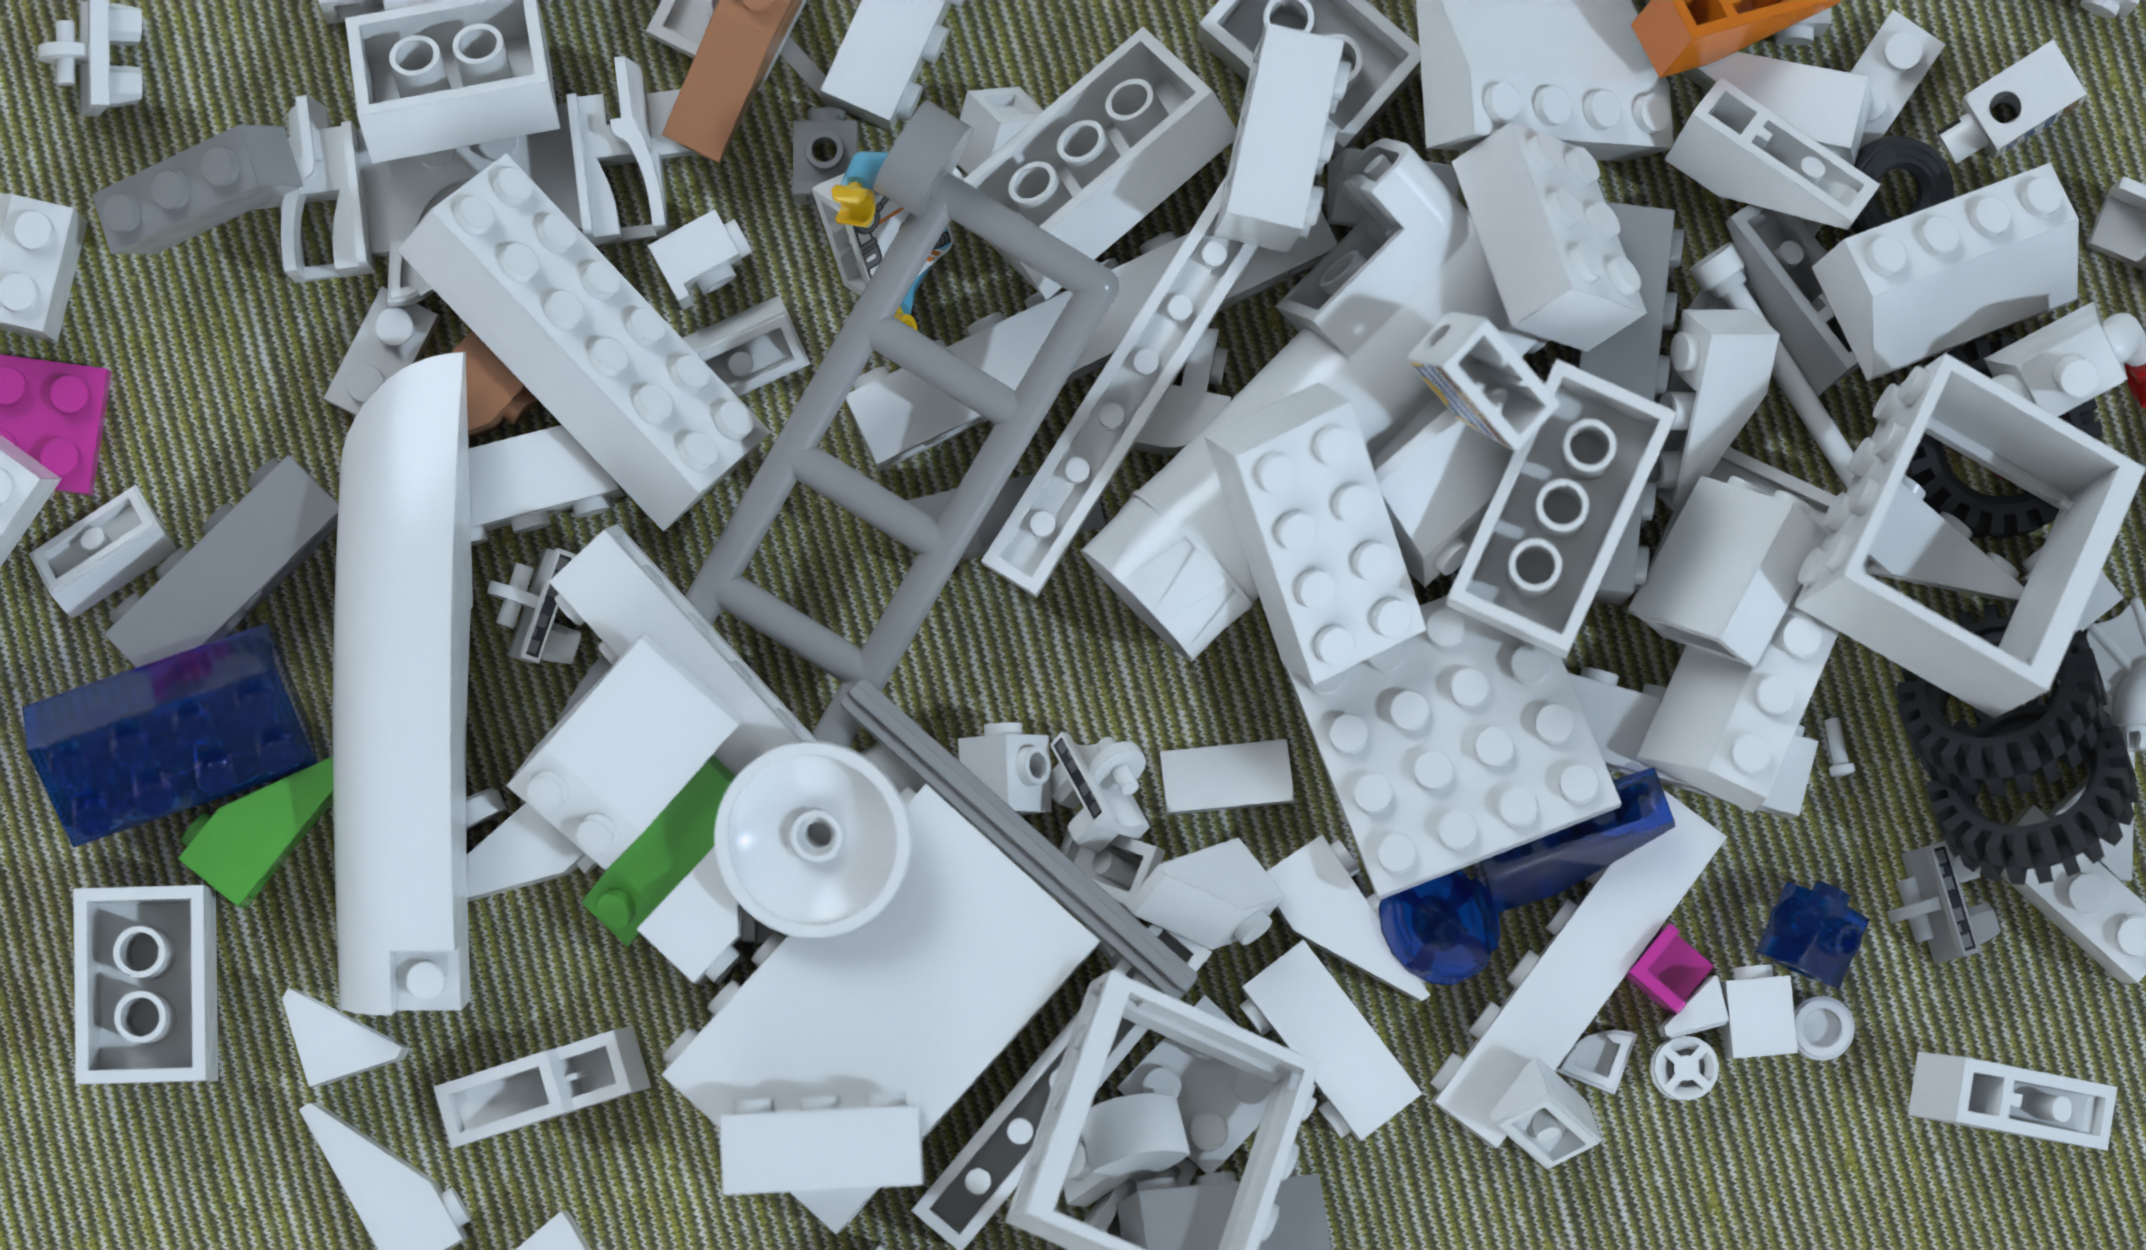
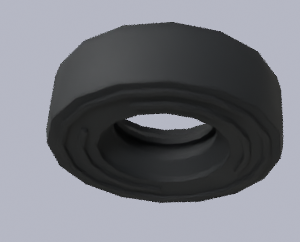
M1882 137L1863 146L1859 150L1854 164L1855 168L1877 183L1887 172L1893 169L1906 170L1916 182L1917 198L1914 206L1907 214L1892 218L1879 208L1875 192L1850 228L1856 234L1953 199L1954 181L1947 162L1931 145L1912 137Z

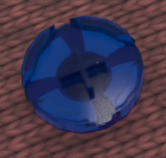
M1459 870L1383 898L1380 901L1381 932L1392 955L1409 973L1430 984L1452 986L1471 979L1482 972L1490 963L1488 961L1491 958V954L1498 947L1501 936L1499 916L1487 888L1477 878L1470 880L1466 874Z

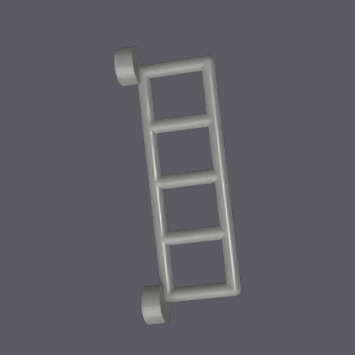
M928 100L922 103L898 136L877 175L873 187L876 192L909 211V214L685 595L686 599L711 626L723 609L841 681L840 687L812 732V735L817 741L835 743L845 747L850 746L861 725L842 709L840 705L842 699L853 685L862 679L868 680L882 692L1119 292L1118 278L1110 269L952 174L966 149L973 132V127ZM951 219L1073 293L1016 390L894 317ZM874 350L995 424L939 520L817 447ZM797 480L918 553L862 649L742 576ZM603 655L584 676L565 706L557 723L613 666Z

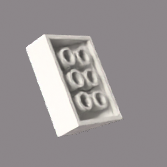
M1416 0L1426 148L1468 151L1509 122L1543 132L1548 136L1572 145L1583 147L1592 155L1594 160L1626 162L1669 150L1673 146L1670 85L1666 77L1659 78L1631 26L1638 16L1632 0Z

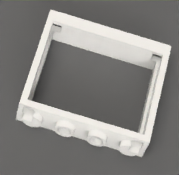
M1110 970L1089 983L1005 1222L1068 1250H1145L1054 1210L1118 1026L1123 1017L1274 1084L1218 1250H1258L1260 1241H1265L1269 1237L1278 1218L1279 1205L1275 1204L1274 1200L1280 1182L1289 1177L1298 1159L1299 1145L1295 1144L1294 1140L1300 1122L1305 1121L1309 1117L1317 1102L1312 1096L1316 1087L1313 1083L1320 1062Z

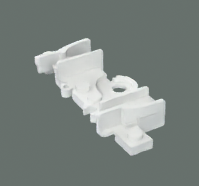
M626 56L614 57L621 118L610 119L611 124L609 125L606 123L603 94L578 97L576 93L566 94V104H557L561 129L374 164L371 162L362 129H357L352 121L341 122V126L330 127L329 114L323 104L308 97V95L296 96V106L292 107L288 113L290 138L288 140L303 186L253 210L280 207L283 269L294 283L376 273L375 257L390 255V241H405L433 207L507 153L567 218L583 232L594 246L662 238L671 233L662 159L699 155L662 137V132L681 89L645 94L641 67L626 58ZM638 162L647 188L652 224L621 228L613 192L601 167ZM337 200L332 232L334 264L306 267L301 229L304 204Z

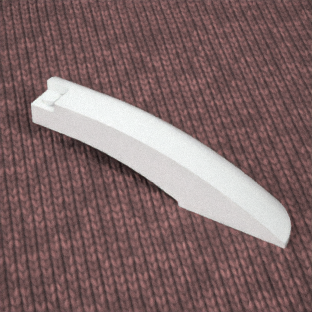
M466 352L446 353L426 358L398 371L383 382L366 400L354 418L343 447L340 464L333 645V816L339 1006L343 1010L359 1014L392 1016L397 1010H462L470 1001L466 860V738L471 608H473Z

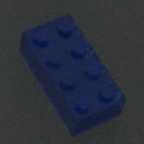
M268 623L22 706L27 753L73 848L306 769L318 763L310 718Z

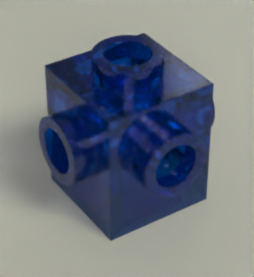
M1816 880L1812 890L1786 882L1777 904L1770 913L1768 925L1755 952L1792 973L1839 990L1850 963L1861 946L1862 936L1870 919L1847 906L1851 895L1834 886Z

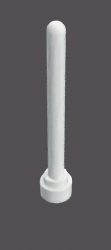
M1732 242L1708 254L1689 269L1703 292L1710 290L1715 299L1722 297L1729 309L1752 310L1770 325L1743 283L1747 280V276L1742 270L1746 264ZM1779 339L1771 374L1848 490L1854 474L1848 471V466L1854 452Z

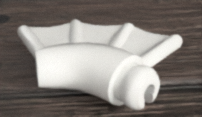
M2134 597L2119 616L2097 624L2093 622L2086 628L2088 632L2086 637L2090 648L2093 650L2107 694L2108 705L2103 706V708L2110 715L2113 726L2118 725L2128 752L2146 750V610L2142 600Z

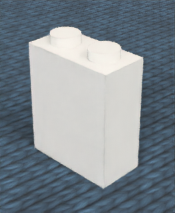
M1701 475L1649 569L1645 584L1640 586L1628 609L1663 638L1755 668L1801 584L1797 578L1804 561L1814 548L1821 547L1828 533L1808 516L1811 507L1800 498L1788 492L1777 490L1772 497L1765 495L1758 487L1738 477L1731 476L1728 482L1725 483Z

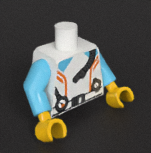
M860 151L853 155L844 174L812 188L843 284L859 296L863 293L909 214V211L873 189L877 175L889 152ZM955 167L952 174L963 180L964 177L961 172ZM949 223L894 315L895 318L917 330V324L912 315H910L915 292L933 264L951 249L954 239Z

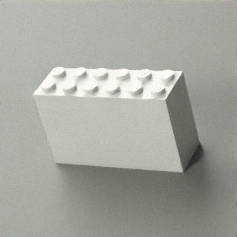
M925 784L916 794L908 786L900 795L910 820L912 835L910 861L901 886L887 906L866 924L837 936L803 938L788 935L785 938L776 931L751 958L759 968L743 985L734 979L731 980L708 1005L707 1009L715 1016L700 1033L695 1029L691 1030L688 1028L665 1052L663 1057L670 1063V1066L661 1075L719 1128V1115L735 1114L734 1101L774 1099V1112L801 1111L800 1098L840 1096V1109L867 1108L866 1094L906 1092V1106L920 1105L923 1142L1100 946V940L932 788ZM881 1187L795 1191L790 1193L830 1230L837 1234L842 1232Z

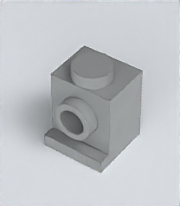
M814 108L807 110V120H793L792 194L796 205L817 204L812 188L844 174L853 155L859 152L857 120H845L844 110L837 108ZM821 142H831L836 146L837 153L832 160L821 162L813 156L815 146Z

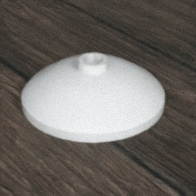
M793 742L762 754L748 764L730 784L719 806L714 831L716 858L719 870L729 891L737 902L756 920L776 931L791 936L803 938L832 937L855 930L866 924L881 912L895 896L906 875L911 855L912 835L910 820L903 799L896 786L882 769L870 759L848 747L830 742ZM823 822L830 828L831 839L828 843H818L811 837L810 827L812 823Z

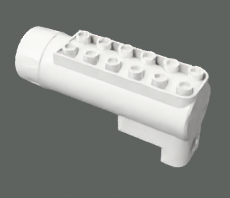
M1388 138L1377 140L1361 151L1332 180L1363 214L1364 218L1275 306L1299 333L1163 469L1143 487L1135 490L1131 494L1132 497L1117 515L1081 550L1086 561L1118 597L1161 639L1190 662L1226 627L1243 613L1249 611L1253 607L1254 601L1259 597L1204 436L1310 385L1320 382L1351 401L1375 472L1448 408L1407 361L1408 354L1446 314L1457 312L1487 318L1520 357L1525 353L1532 354L1540 350L1550 341L1549 339L1512 328L1470 211L1457 200L1453 193L1407 143Z

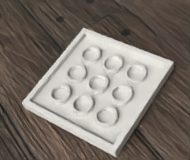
M1448 595L1419 606L1427 630L1316 685L1311 684L1284 664L1378 900L1620 808L1621 806L1620 798L1562 658L1446 606Z

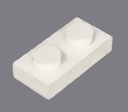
M382 286L323 398L326 402L354 416L358 414L362 405L383 382L398 371L420 360L441 319L438 314L416 303L405 307L390 308L387 304L388 289Z

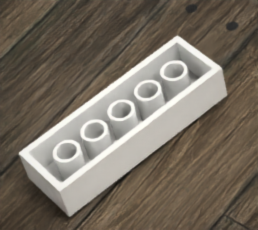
M507 153L433 207L397 250L663 532L730 475L771 433Z

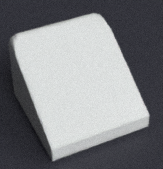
M1718 976L1707 977L1686 999L1685 1003L1687 1005L1681 1012L1670 1015L1657 1029L1659 1037H1663L1665 1040L1727 1025L1726 1021H1729Z

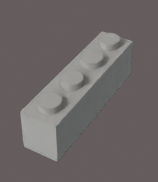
M289 454L280 463L273 458L262 465L247 483L252 490L235 507L230 503H226L217 509L201 528L206 535L189 552L184 548L176 550L159 566L155 574L160 580L144 596L141 597L137 592L130 595L111 614L109 619L114 625L104 635L158 690L169 694L337 530L338 503Z

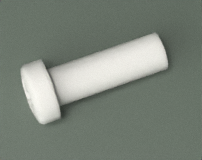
M1840 718L1824 720L1833 766L1829 768L1830 776L1840 777L1854 773L1855 766L1854 763H1849Z

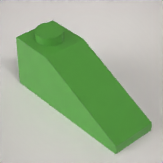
M714 755L706 761L648 828L609 866L581 901L627 947L641 935L637 928L715 846L714 831L719 806L736 776Z
M333 756L218 808L212 817L208 813L203 812L182 836L180 841L187 848L178 859L234 905L247 909L333 803Z

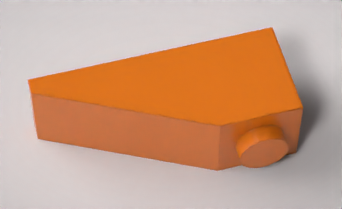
M1651 0L1632 22L1631 26L1659 78L1716 62L1838 4L1841 0Z

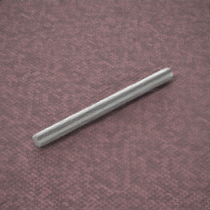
M860 680L847 692L840 704L847 714L1160 992L1178 1000L1184 996L1198 977L1195 970L868 680Z

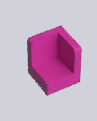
M1671 923L1661 926L1624 976L1669 1015L1681 1012L1687 1005L1685 1003L1686 999L1714 967L1713 964L1678 936L1680 931Z

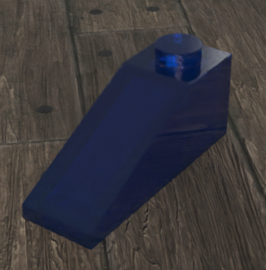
M1655 767L1612 780L1621 801L1620 808L1477 862L1495 914L1555 896L1675 828V821Z

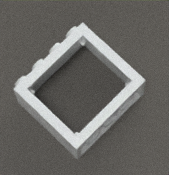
M1945 353L1924 368L1916 366L1904 382L1898 386L1894 383L1890 384L1879 398L1873 411V417L1879 420L1872 438H1865L1850 460L1848 471L1854 474V477L1847 492H1841L1834 499L1824 517L1823 526L1829 529L1821 549L1819 547L1814 548L1799 571L1797 580L1804 584L1794 606L1995 719L2049 690L2146 468ZM1923 432L2059 509L1998 648L1860 571Z

